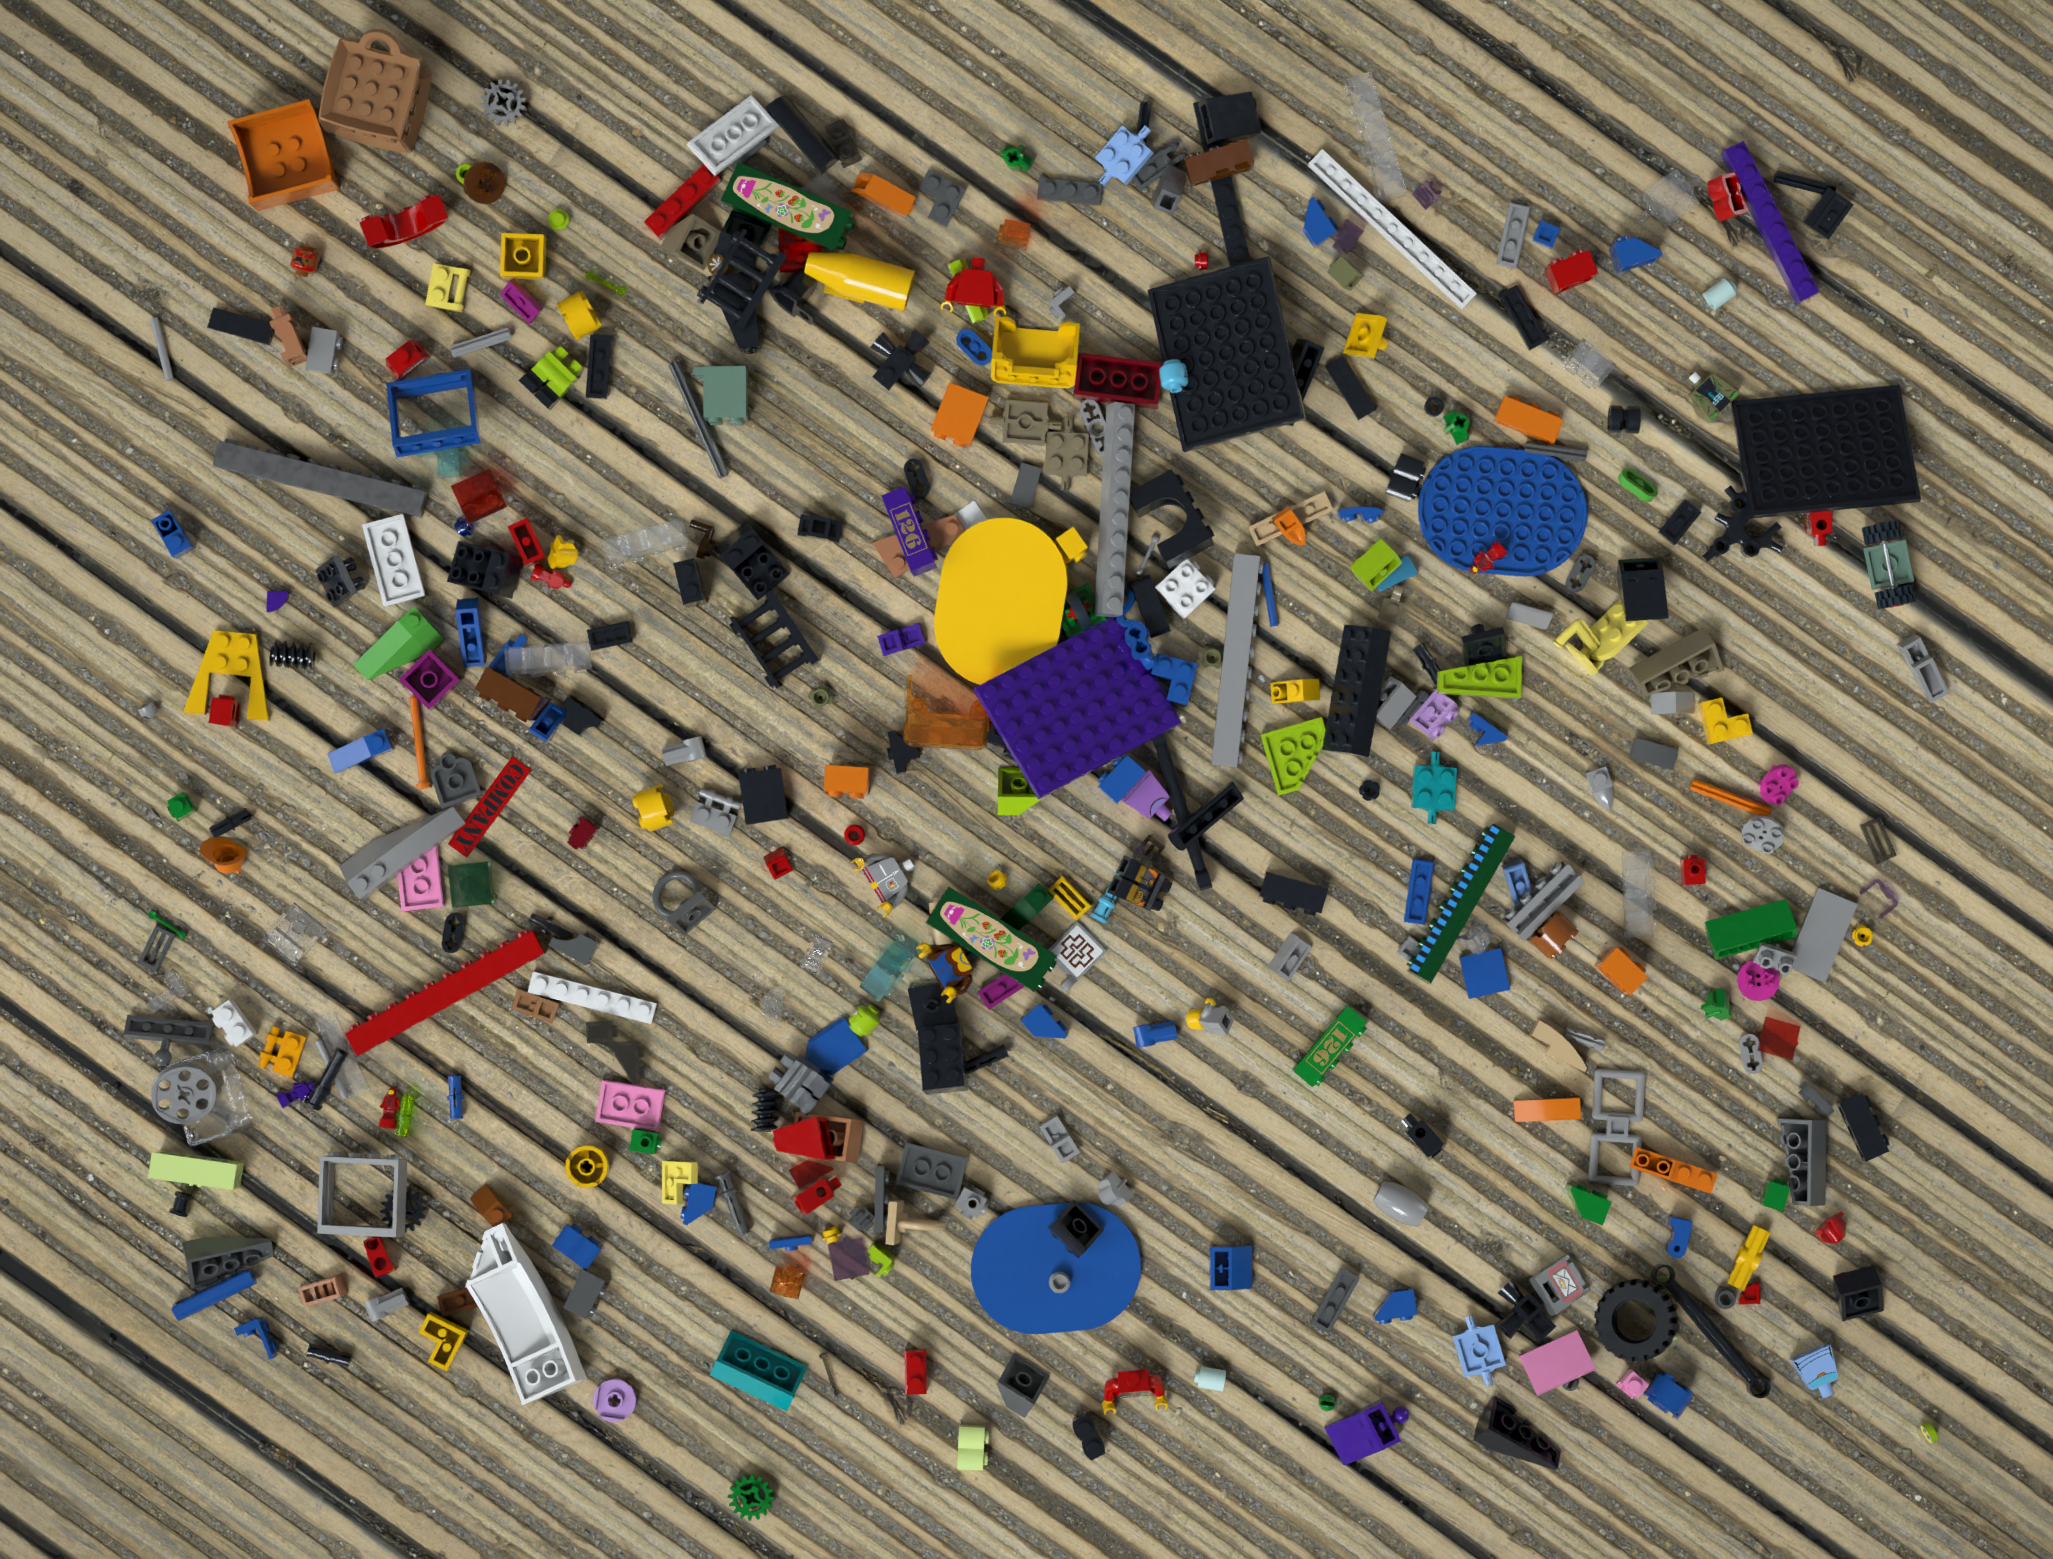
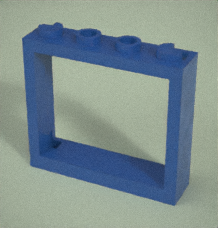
M470 369L386 383L392 445L396 457L481 443L475 385ZM467 387L471 425L401 437L397 399Z

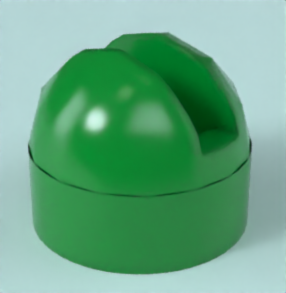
M1323 1394L1320 1396L1318 1404L1322 1410L1331 1411L1336 1405V1400L1331 1394ZM1322 1401L1333 1402V1404L1324 1405Z

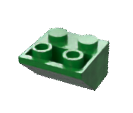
M1573 1182L1572 1186L1566 1184L1565 1189L1577 1215L1603 1226L1612 1203L1607 1200L1608 1195L1596 1190L1589 1193L1587 1192V1187Z

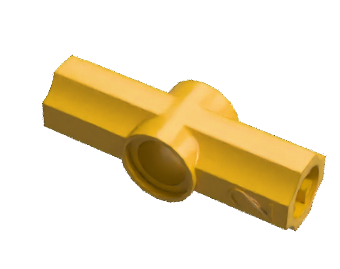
M1755 1225L1752 1226L1744 1245H1741L1736 1254V1263L1726 1283L1743 1291L1745 1290L1752 1272L1757 1269L1762 1259V1251L1767 1243L1770 1232Z

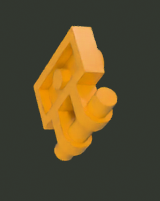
M272 1026L270 1033H267L265 1038L267 1042L264 1051L260 1053L259 1058L261 1059L258 1066L266 1069L269 1061L274 1062L272 1071L293 1078L307 1037L287 1030L284 1038L278 1036L280 1028ZM275 1043L281 1045L277 1056L272 1055Z

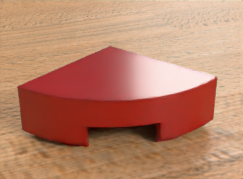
M1760 1282L1751 1283L1746 1286L1744 1291L1742 1290L1738 1299L1739 1305L1760 1304Z

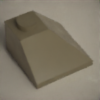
M691 214L669 229L661 248L704 270L717 246L721 231L696 215Z

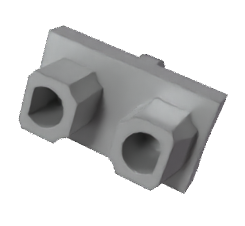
M1761 942L1753 962L1760 964L1762 968L1776 969L1781 974L1788 975L1797 959V953L1781 949L1780 945L1776 943L1772 946Z

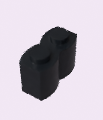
M1401 453L1385 494L1408 503L1410 499L1415 500L1419 490L1416 487L1418 479H1423L1427 469L1423 467L1425 462Z
M1084 1413L1073 1418L1074 1433L1081 1440L1082 1449L1087 1458L1094 1460L1104 1455L1105 1447L1103 1440L1096 1433L1095 1424L1090 1415Z

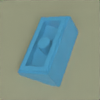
M1408 555L1401 558L1402 564L1376 587L1378 592L1384 591L1418 574Z

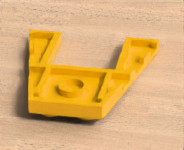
M213 630L183 710L184 713L206 715L210 673L251 677L247 719L269 721L258 637L256 634Z

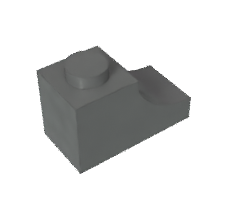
M586 931L585 934L579 933L578 937L572 940H560L553 937L549 945L587 966L600 943L596 941L598 937Z

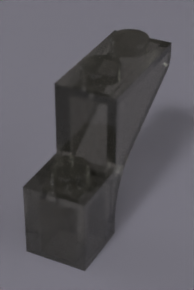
M613 1020L586 1022L587 1043H598L608 1047L614 1053L630 1081L634 1084L642 1083V1079H645V1066H641V1057H644V1045H640V1040L614 1041V1037H618V1026L614 1025Z

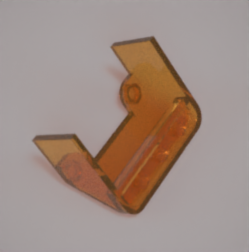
M907 675L903 717V740L907 745L912 747L982 750L985 748L988 742L985 739L990 728L991 719L979 700L972 703L970 715L929 713L927 701L921 696L911 695L912 675Z

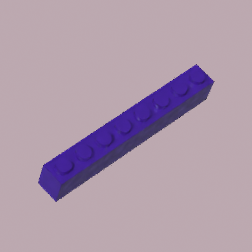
M1742 141L1725 149L1721 156L1729 172H1735L1741 185L1740 193L1746 201V206L1795 304L1797 305L1814 297L1819 293V290L1745 142Z

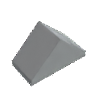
M1660 692L1652 694L1651 714H1694V692Z

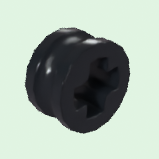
M1431 397L1424 404L1425 413L1431 417L1438 416L1444 409L1443 401L1438 397ZM1433 401L1434 404L1436 402L1439 404L1438 412L1429 410L1430 402Z

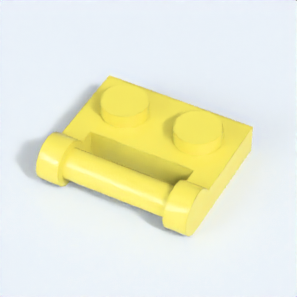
M433 263L425 305L463 312L464 292L467 277H470L471 270ZM454 275H459L454 303H448Z

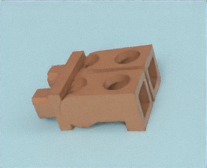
M282 305L271 309L270 312L273 320L269 323L271 328L275 330V334L282 340L286 350L280 353L283 361L290 367L307 361L308 353L299 331L295 328L298 326L296 320L287 313V310Z

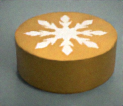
M717 254L708 260L707 267L712 275L724 256ZM728 263L727 266L725 267V269H724V271L722 272V274H726V273H727V271H728V269H729V263Z

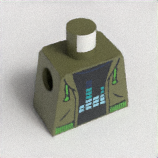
M1695 371L1687 379L1695 388L1689 395V398L1708 424L1740 394L1739 391L1713 373L1704 380Z

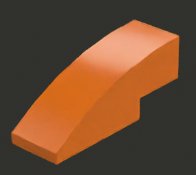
M1579 1097L1513 1100L1515 1122L1581 1119Z

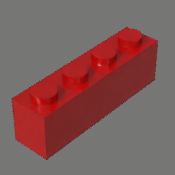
M703 164L644 221V224L661 241L671 227L684 219L721 183L720 178L717 175L714 176Z

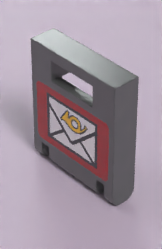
M1569 1253L1563 1255L1529 1279L1550 1316L1558 1314L1590 1291L1588 1286L1582 1287L1586 1282L1574 1261L1569 1263L1566 1261L1571 1258ZM1548 1283L1557 1300H1551L1543 1284Z

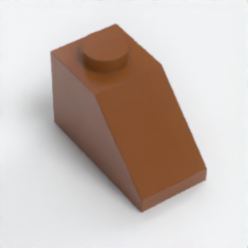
M486 1184L470 1198L480 1214L492 1227L501 1223L506 1224L515 1215Z

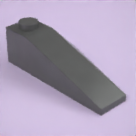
M199 1238L182 1242L191 1289L219 1282L218 1278L230 1274L232 1276L241 1267H251L274 1256L271 1238Z

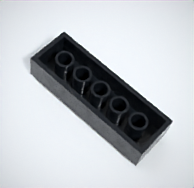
M1344 624L1322 750L1345 755L1369 757L1391 631L1369 626Z

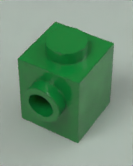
M634 1128L632 1130L629 1151L655 1155L662 1145V1138L659 1137L660 1132Z
M1773 1178V1181L1766 1180L1760 1205L1784 1212L1791 1187L1785 1186L1786 1181Z

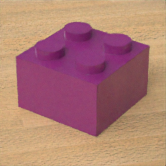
M430 649L399 678L431 711L462 682Z

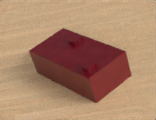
M1079 352L1073 393L1074 399H1088L1103 403L1135 404V407L1158 410L1161 392L1159 369L1164 364Z

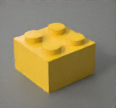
M501 233L500 276L502 279L545 280L547 238L544 234Z

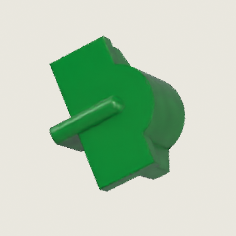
M1007 144L1005 149L1000 151V157L1004 159L1007 167L1012 171L1022 169L1028 172L1035 161L1023 154L1026 149L1021 144L1017 148Z
M1453 409L1451 413L1443 416L1447 425L1444 433L1445 435L1451 433L1456 445L1470 439L1467 433L1470 420L1466 414L1457 413Z
M1718 988L1707 994V1002L1701 1005V1009L1705 1011L1706 1018L1714 1016L1722 1021L1732 1017L1729 993L1726 990Z

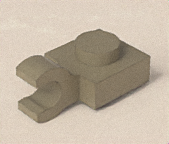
M1395 585L1391 598L1384 597L1377 618L1395 624L1399 623L1404 604L1399 602L1403 587Z

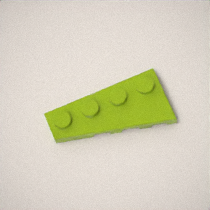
M1522 656L1437 672V693L1519 699L1521 698Z

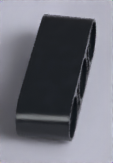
M1150 574L1129 581L1145 626L1150 632V638L1170 632L1167 618Z

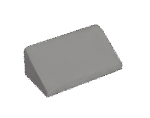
M1512 602L1509 605L1506 618L1537 628L1547 629L1553 614L1549 611Z
M1290 933L1269 963L1268 968L1289 982L1312 946L1297 935Z

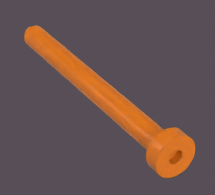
M411 696L410 708L419 783L416 784L417 789L432 788L431 782L427 780L419 702L416 696Z

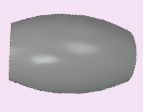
M1387 1181L1382 1183L1373 1199V1203L1388 1217L1402 1224L1415 1227L1419 1226L1429 1208L1427 1203L1412 1190L1397 1183Z

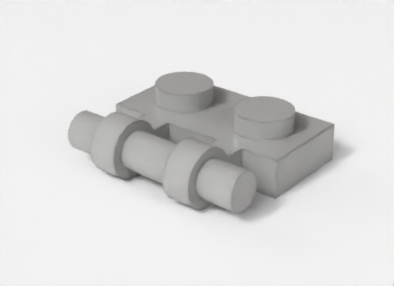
M701 788L699 796L707 799L705 804L696 802L690 822L730 836L737 816L729 812L731 807L739 810L742 802L735 800L733 796L728 795L726 797L718 794L716 790ZM713 801L724 804L723 811L711 807Z

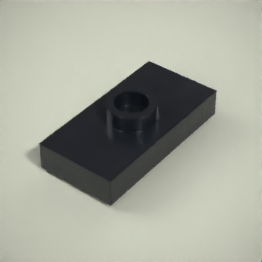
M629 621L587 630L591 651L633 642Z

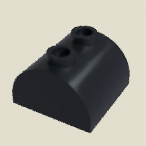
M1075 1200L1047 1227L1051 1235L1059 1239L1065 1245L1066 1250L1077 1258L1083 1255L1104 1231Z

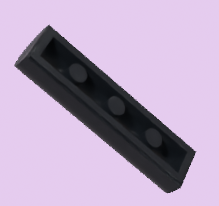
M1230 781L1168 834L1170 842L1178 850L1184 851L1244 799L1234 782Z

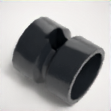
M1609 406L1607 417L1608 433H1621L1622 430H1625L1626 434H1639L1641 423L1640 406H1627L1626 409H1623L1622 406Z

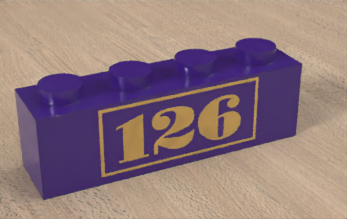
M904 486L882 495L881 497L913 577L937 568L935 561L939 559L935 549H930L927 543L931 539L927 529L922 530L920 525L924 521L920 511H915L913 507L916 501L912 491L907 492Z

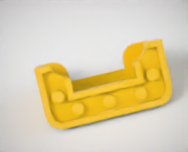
M1008 316L995 317L991 379L1003 384L1053 388L1073 387L1076 379L1080 323L1067 321L1059 325L1058 331L1016 328V322Z

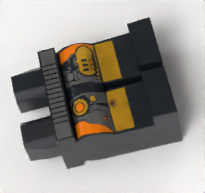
M1124 855L1116 873L1135 881V884L1115 875L1107 893L1149 911L1151 909L1160 911L1163 900L1156 897L1160 890L1168 893L1172 883L1166 879L1165 875Z

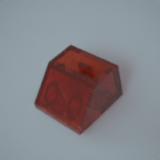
M490 468L451 485L468 525L507 508L500 486Z

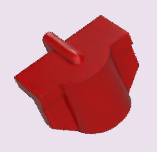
M1842 1211L1835 1213L1825 1220L1814 1231L1822 1243L1834 1245L1846 1236V1223L1841 1218L1844 1215Z

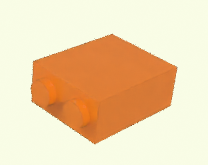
M949 382L931 427V432L934 433L933 436L944 441L946 438L954 440L953 444L961 448L971 447L989 397Z

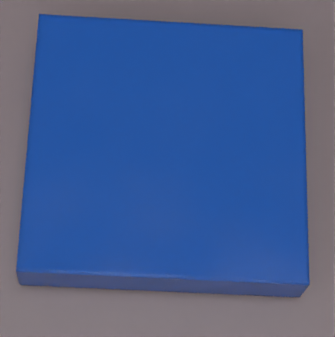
M1501 948L1459 957L1468 999L1510 990Z

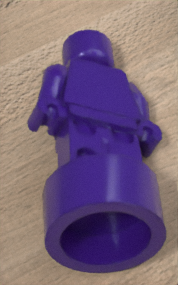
M312 1080L307 1084L304 1081L293 1083V1088L275 1093L282 1108L289 1106L290 1103L297 1099H300L302 1102L310 1095V1090H313L312 1085L315 1082Z

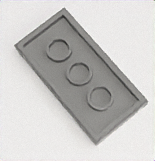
M1817 888L1791 952L1797 953V959L1792 969L1825 983L1858 904Z

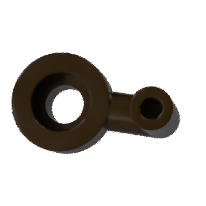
M692 519L689 527L705 532L696 554L697 558L705 560L706 556H711L714 545H711V540L715 528Z

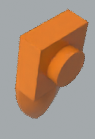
M1289 506L1272 517V520L1285 538L1294 544L1305 545V530Z

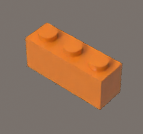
M1509 394L1508 397L1504 396L1502 398L1493 422L1547 444L1555 443L1564 419L1559 418L1560 414L1548 410V413L1540 410V406L1534 403L1524 404L1520 402L1521 399L1514 395Z

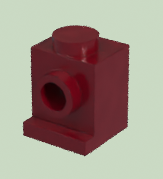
M583 816L578 818L581 823L579 825L576 823L569 831L571 836L567 843L576 850L579 847L585 849L599 830Z

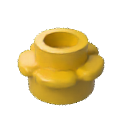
M999 870L993 871L987 879L988 884L991 886L990 888L992 890L1004 888L1007 883L1006 873H1002Z
M1860 925L1853 931L1852 938L1855 940L1856 945L1867 946L1872 942L1873 932L1870 928Z
M838 1226L822 1230V1240H827V1243L840 1240L839 1236L842 1235Z

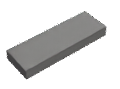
M1509 203L1495 265L1517 269L1530 206Z

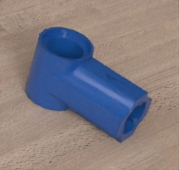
M1174 1021L1133 1027L1137 1048L1177 1039Z

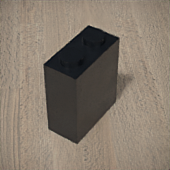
M1252 91L1207 98L1198 104L1207 145L1253 138L1261 133V121L1257 117V104L1255 98H1253Z
M692 558L673 563L683 605L686 608L706 604L707 599L697 561Z
M776 765L763 766L764 770L755 771V768L742 769L743 773L738 774L746 825L789 819L782 769L776 768Z

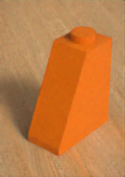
M859 173L850 190L851 193L899 216H907L915 206V196L875 174Z

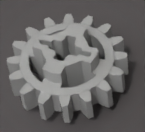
M500 79L498 85L491 82L492 88L484 89L487 95H481L480 97L485 101V103L480 104L481 108L486 109L483 112L484 116L490 115L489 122L496 120L497 126L504 122L507 127L509 121L516 124L515 118L523 117L520 111H526V107L522 105V103L527 102L526 98L521 97L524 94L523 90L517 91L518 84L511 86L510 80L503 84ZM500 90H509L511 92L507 94L501 92ZM494 94V95H495L494 101H493V103L490 104V99H491L492 95ZM499 96L506 101L508 110L501 105ZM517 102V107H516L515 111L513 112V111H512L513 105H514V103ZM500 112L506 114V116H498L496 114Z

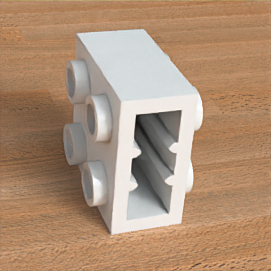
M1193 559L1183 561L1155 587L1156 591L1183 619L1215 591L1213 587L1215 582L1208 575L1203 576L1198 571L1201 568Z

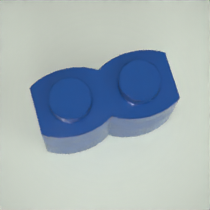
M567 1224L552 1246L587 1270L602 1248L599 1246L601 1242L591 1235L589 1238L582 1234L583 1229L576 1224Z

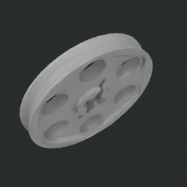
M193 1063L170 1065L163 1069L152 1083L151 1100L153 1107L159 1116L169 1122L176 1124L196 1122L205 1117L215 1104V1082L210 1073L199 1065ZM182 1070L190 1072L189 1077L184 1079L180 1078L178 1074ZM201 1079L209 1082L204 1088L197 1086V1082ZM163 1080H168L171 1082V1085L168 1088H161L159 1083ZM179 1086L181 1090L187 1092L188 1101L185 1096H183L182 1094L180 1095ZM204 1098L208 1100L206 1106L200 1107L196 1105L197 1100ZM163 1099H167L171 1102L170 1105L165 1108L160 1107L158 1103ZM185 1108L189 1113L181 1117L177 1115L179 1109Z

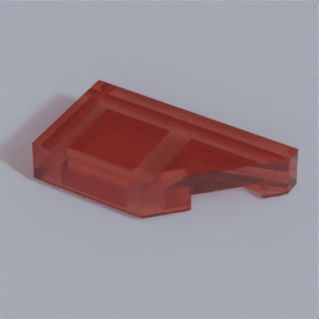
M806 1160L790 1169L789 1172L800 1189L834 1169L828 1165Z

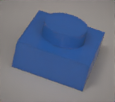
M1540 221L1532 241L1552 249L1560 228Z

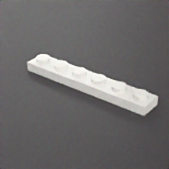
M534 971L528 988L529 993L652 1024L657 1003Z

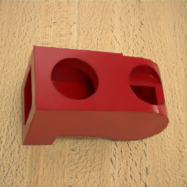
M373 1236L363 1241L375 1277H382L397 1270L382 1237Z

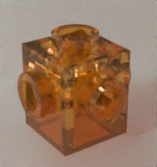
M785 1265V1268L776 1267L770 1292L783 1297L799 1299L805 1274L798 1272V1268L791 1265Z

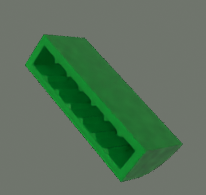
M1787 899L1705 922L1708 942L1715 960L1759 948L1761 942L1770 945L1797 937V926Z

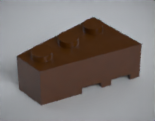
M1247 138L1229 143L1223 147L1211 148L1208 152L1202 154L1200 152L1192 153L1185 159L1184 165L1190 186L1194 187L1253 169L1254 159Z
M486 667L475 687V690L480 692V697L487 701L493 699L498 702L497 707L507 712L509 709L516 713L515 717L524 722L527 720L535 721L552 700L547 696L543 697L534 692V689L525 687L493 667Z

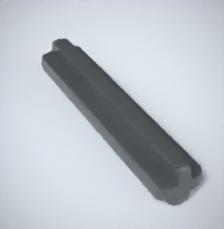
M1527 441L1524 446L1525 451L1529 453L1585 461L1587 458V450L1531 441Z

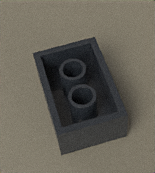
M955 1023L919 1027L918 1040L923 1092L926 1095L968 1091L964 1029L962 1025Z

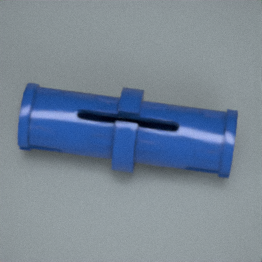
M448 1076L449 1095L447 1100H449L450 1119H462V1099H464V1095H462L461 1076Z

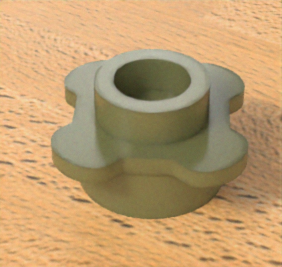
M1203 648L1204 658L1201 661L1202 666L1205 668L1208 666H1214L1216 669L1222 666L1221 655H1223V650L1221 648Z
M820 685L817 690L808 694V699L813 701L816 710H822L823 706L833 702V697L827 693V688L824 685Z

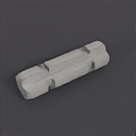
M1566 1028L1563 1037L1568 1041L1574 1040V1043L1589 1048L1592 1046L1593 1049L1602 1051L1605 1045L1604 1039L1599 1037L1596 1039L1593 1035L1581 1031L1575 1032V1029Z

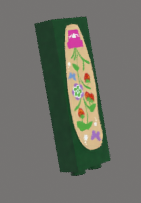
M739 162L720 200L730 208L833 253H839L840 250L844 249L847 243V233L853 230L856 223L855 215L852 211Z
M947 887L925 922L1032 992L1036 989H1041L1046 981L1043 978L1047 971L1051 972L1057 963L1054 960L1057 955L951 887Z

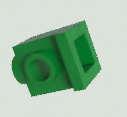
M181 792L167 800L168 811L178 822L197 812L187 793Z

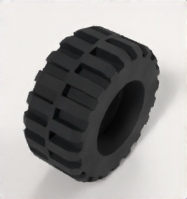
M1631 1279L1613 1285L1603 1294L1604 1296L1597 1303L1598 1308L1594 1314L1596 1324L1594 1326L1595 1330L1598 1331L1599 1341L1604 1343V1348L1608 1352L1611 1351L1619 1359L1623 1358L1626 1361L1640 1362L1660 1355L1672 1344L1673 1338L1678 1331L1677 1323H1679V1316L1676 1313V1304H1673L1671 1295L1666 1293L1663 1287L1649 1280ZM1630 1300L1644 1301L1655 1312L1656 1327L1653 1333L1646 1339H1629L1618 1328L1617 1313L1621 1306Z

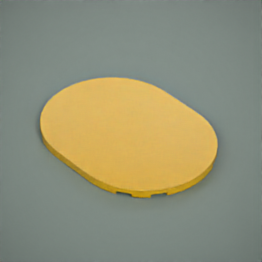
M994 518L973 525L963 532L950 547L941 571L934 615V631L938 647L944 659L951 668L965 679L981 685L1058 645L1068 589V574L1059 548L1044 531L1023 520Z

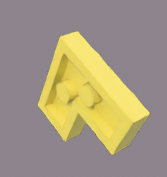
M662 1161V1204H683V1184H698V1162Z

